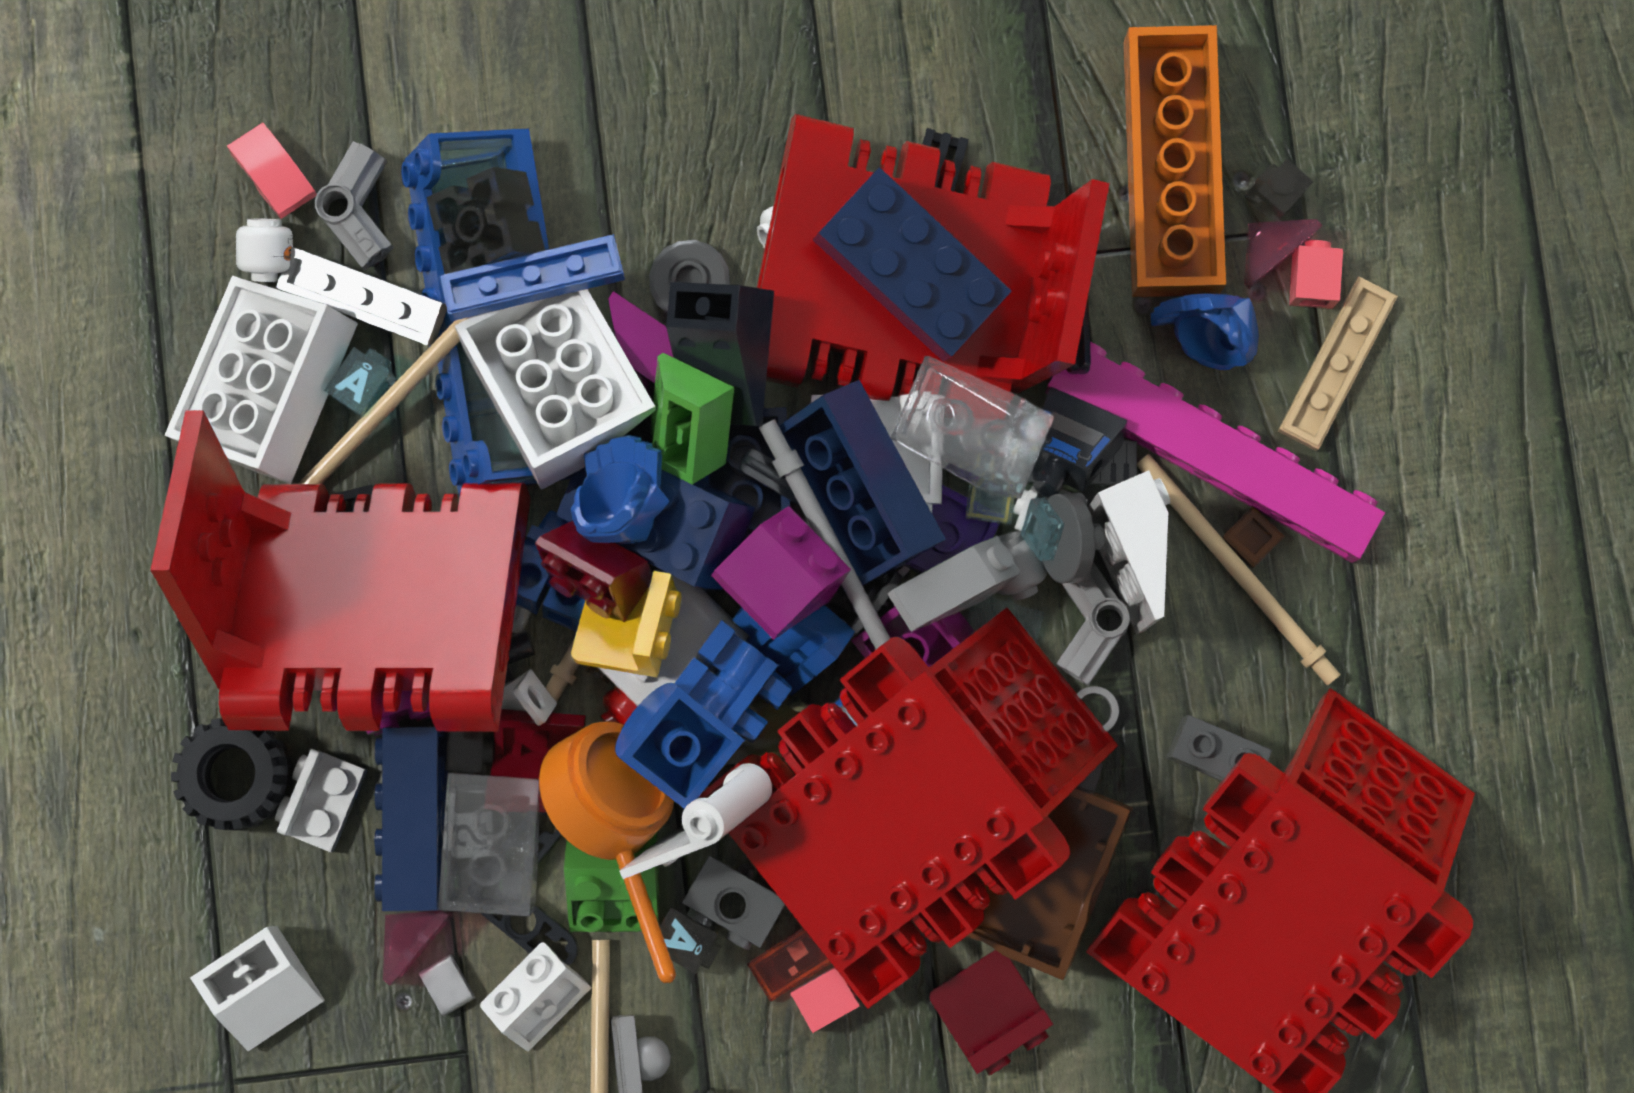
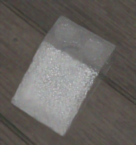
M925 356L890 439L990 495L1021 499L1055 417L1022 397L935 358Z
M448 773L438 910L528 917L535 910L538 874L539 779Z

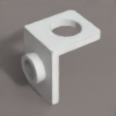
M531 669L517 677L510 684L504 686L501 709L527 711L538 726L546 722L557 705L556 701Z

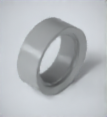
M1090 686L1080 690L1077 693L1080 699L1089 694H1097L1107 700L1110 706V717L1102 727L1106 732L1110 730L1116 723L1119 714L1118 703L1113 694L1107 689L1098 686Z

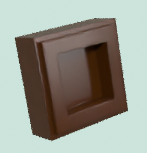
M1254 506L1222 536L1232 550L1251 569L1285 537Z

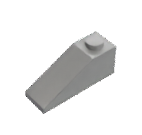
M996 536L960 552L892 589L887 594L910 631L913 632L987 600L1019 576L1021 572L1013 561V556L1009 549Z

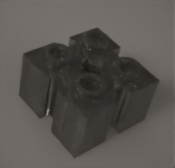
M493 166L467 178L468 188L452 185L427 197L434 231L444 232L447 243L438 247L445 274L545 251L539 222L529 221L527 215L528 208L534 206L526 172Z

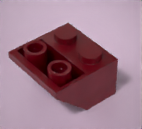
M573 520L541 535L535 542L542 559L541 565L550 577V585L566 597L571 598L575 594L586 600V605L601 617L609 618L612 615L625 622L650 586L653 575L647 560L616 543H594L588 541L577 532Z

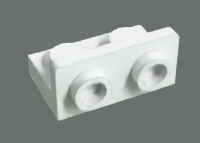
M311 749L308 756L302 755L293 772L292 779L296 780L297 783L291 798L287 796L283 798L275 816V821L280 822L277 833L294 837L328 852H334L367 769L315 749Z
M542 942L481 1002L480 1007L502 1034L529 1052L592 987L581 975L561 961L547 944Z

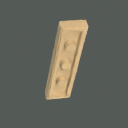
M1360 276L1355 280L1278 432L1314 451L1319 450L1398 296Z

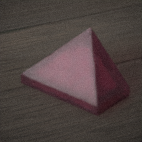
M1317 219L1248 223L1244 284L1250 290L1290 257L1299 245L1303 246L1306 241L1314 237L1323 225Z
M445 909L385 915L383 980L389 986L399 982L454 914Z

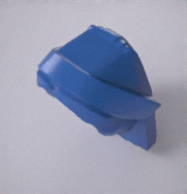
M1191 294L1162 302L1160 306L1154 308L1155 312L1151 313V326L1174 324L1175 336L1181 343L1183 351L1201 365L1218 370H1230L1236 366L1248 364L1257 354L1259 331L1250 298L1245 299L1225 294Z
M627 435L610 439L609 443L597 445L595 451L584 453L587 477L584 479L583 485L578 486L574 495V503L571 507L572 520L577 532L590 542L635 544V542L646 541L655 517L670 502L660 489L661 450L653 448L652 443L641 441V437Z

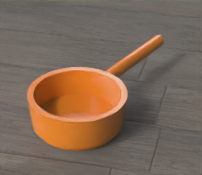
M608 721L597 722L563 739L548 751L540 769L539 788L544 808L560 834L582 852L601 859L616 860L621 870L635 859L634 854L643 848L664 826L671 815L674 800L616 755V742L624 725ZM638 873L623 880L658 978L663 983H671L676 977V971L641 873Z

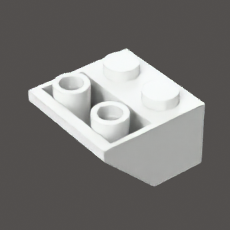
M278 926L264 928L190 977L213 1015L247 1051L252 1050L325 1001Z

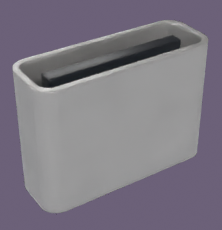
M451 954L419 972V976L443 1017L475 999L474 993Z

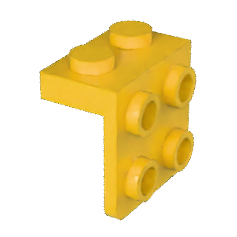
M658 571L653 572L650 587L625 622L612 615L609 618L601 617L586 605L585 600L571 650L574 662L581 665L658 677L662 659L665 660L670 649L671 634L669 632L672 620L678 617L682 600L681 592L677 591L672 574Z

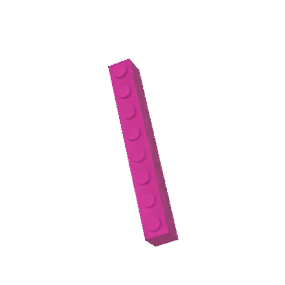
M1090 342L1091 365L1088 373L1070 374L1065 369L1054 375L1045 391L1046 394L1053 387L1128 420L1125 438L1137 441V444L1244 504L1250 507L1254 506L1262 514L1351 563L1361 558L1385 514L1384 511L1376 508L1378 502L1371 496L1358 490H1354L1353 494L1338 487L1339 480L1328 472L1321 469H1315L1314 472H1311L1299 465L1300 458L1290 451L1280 447L1273 451L1259 443L1261 437L1257 433L1243 426H1238L1237 429L1226 425L1221 422L1223 416L1214 409L1199 404L1198 408L1182 400L1184 395L1176 388L1165 383H1161L1159 387L1143 379L1145 373L1141 369L1124 361L1121 365L1105 358L1107 352L1103 348Z

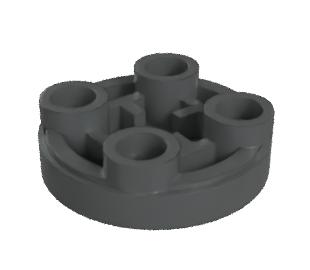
M1082 493L1054 494L1044 503L1039 517L1038 544L1042 562L1050 577L1058 583L1088 581L1091 575L1095 551L1101 550L1104 546V530L1099 523H1093L1085 496ZM1044 510L1047 513L1042 527H1046L1050 522H1054L1057 526L1058 535L1054 543L1049 541V537L1052 539L1055 537V528L1051 526L1045 532L1039 528Z

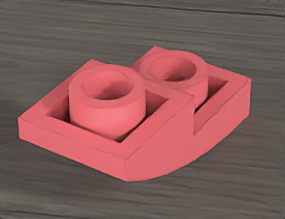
M261 123L227 145L232 157L254 182L260 195L280 219L316 197L317 194L311 184L264 123Z

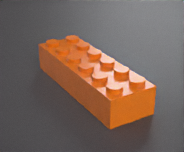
M1217 25L1129 27L1124 39L1132 297L1187 296L1204 293L1220 294L1226 286Z

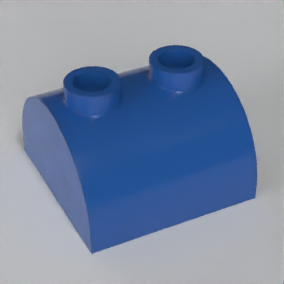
M666 683L651 692L632 712L618 736L615 752L622 761L685 809L688 804L700 796L744 742V739L675 683Z

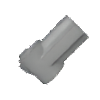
M353 141L329 184L322 187L317 193L315 209L325 224L329 226L365 271L380 263L394 248L362 208L386 166L387 160L374 150ZM337 199L348 200L347 209L340 216L328 215L329 206L333 201Z
M1094 562L1088 581L1062 584L1085 618V622L1056 663L1068 675L1089 686L1120 638L1125 635L1130 622L1127 606L1118 599ZM1106 609L1116 611L1121 616V626L1114 631L1103 630L1096 621L1101 611Z

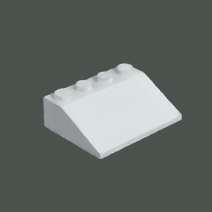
M232 276L164 436L179 442L185 410H204L229 462L291 484L358 323L328 305Z
M588 289L476 315L455 325L468 359L541 490L585 467L584 453L595 451L597 445L609 443L610 439L624 436L656 411L654 403Z
M1149 470L1098 492L1088 506L1093 523H1099L1104 530V546L1098 551L1120 600L1127 606L1130 622L1136 635L1144 632L1163 618L1165 610L1168 511L1165 505L1170 504V498L1160 478L1153 480Z

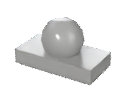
M634 1015L612 1016L611 1028L618 1093H642L641 1080L653 1081L661 1078L667 1072L671 1062L669 1048L663 1040L655 1036H645L637 1039Z

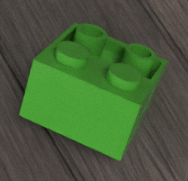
M665 353L657 356L653 400L656 411L652 413L651 421L653 448L661 450L662 470L693 485L726 464L734 387Z
M657 833L643 848L634 854L635 858L658 841ZM566 840L564 877L569 932L642 931L624 880L619 872L620 869L617 861L591 856ZM658 865L640 873L659 923Z

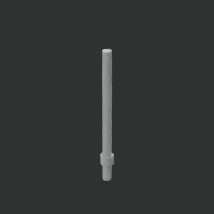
M774 419L759 427L775 457L772 463L779 477L785 476L812 530L851 568V571L841 585L875 649L888 641L890 637L801 470L804 464L796 449L791 451Z

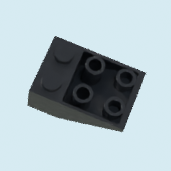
M670 282L666 328L673 358L734 387L730 424L762 427L774 290L742 285Z

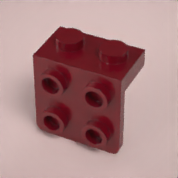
M501 709L498 732H494L495 755L485 795L486 805L494 809L546 812L539 788L542 762L548 751L555 744L586 727V715L551 713L546 722L538 726L527 711Z
M993 950L934 988L929 995L931 1003L976 1074L985 1070L989 1076L999 1071L1011 1062L1008 1056L1009 1053L1022 1045L1026 1051L1039 1045L1049 1037L1046 1029L1054 1025L1045 1010L1038 1004L1010 958L1003 956L997 950Z

